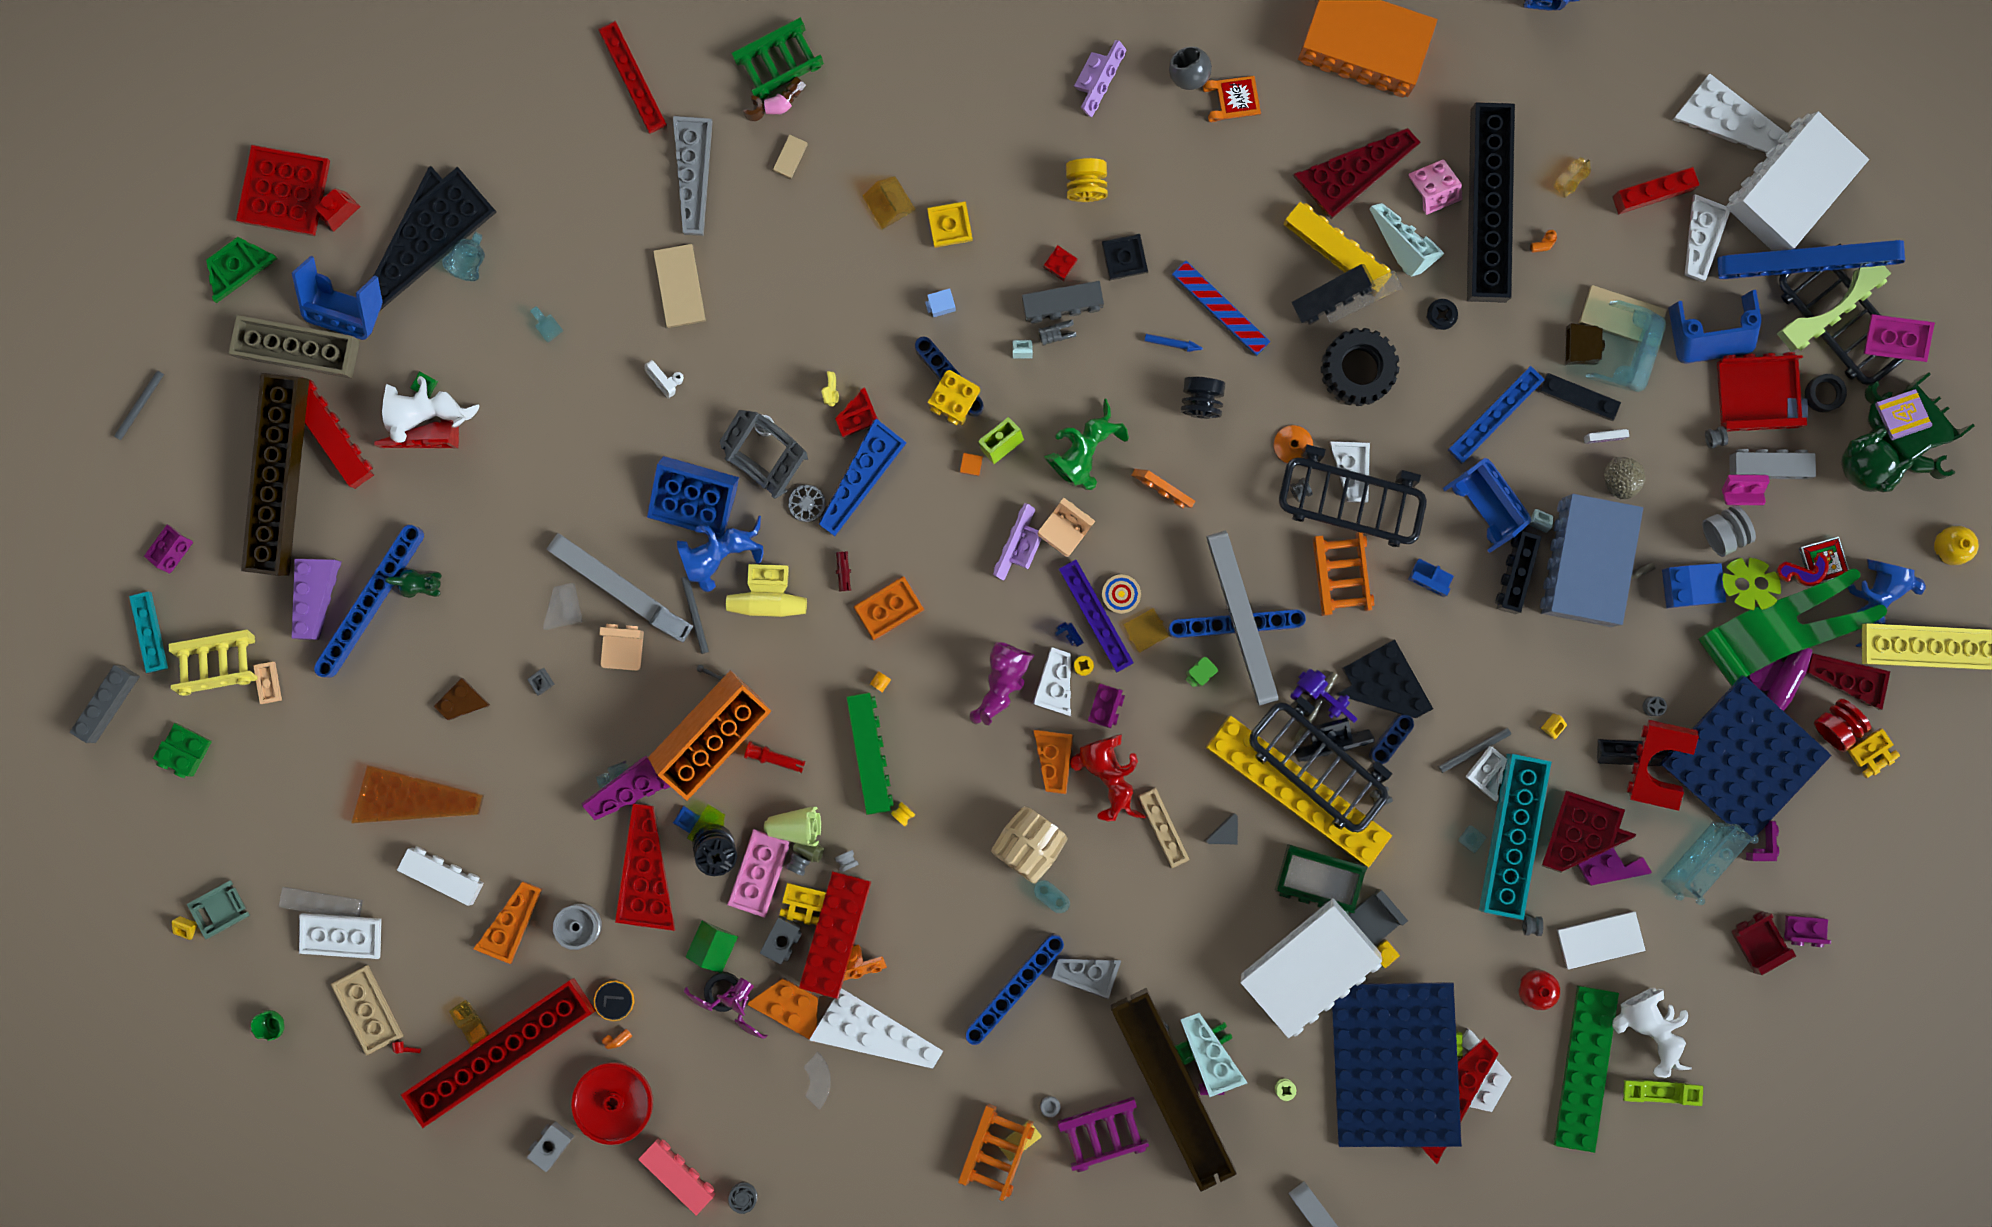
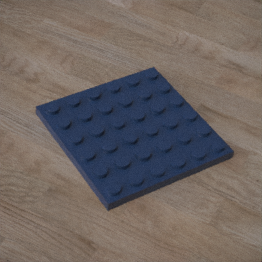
M1742 675L1692 728L1697 730L1699 734L1694 755L1672 750L1660 764L1741 838L1750 843L1832 755L1747 677Z

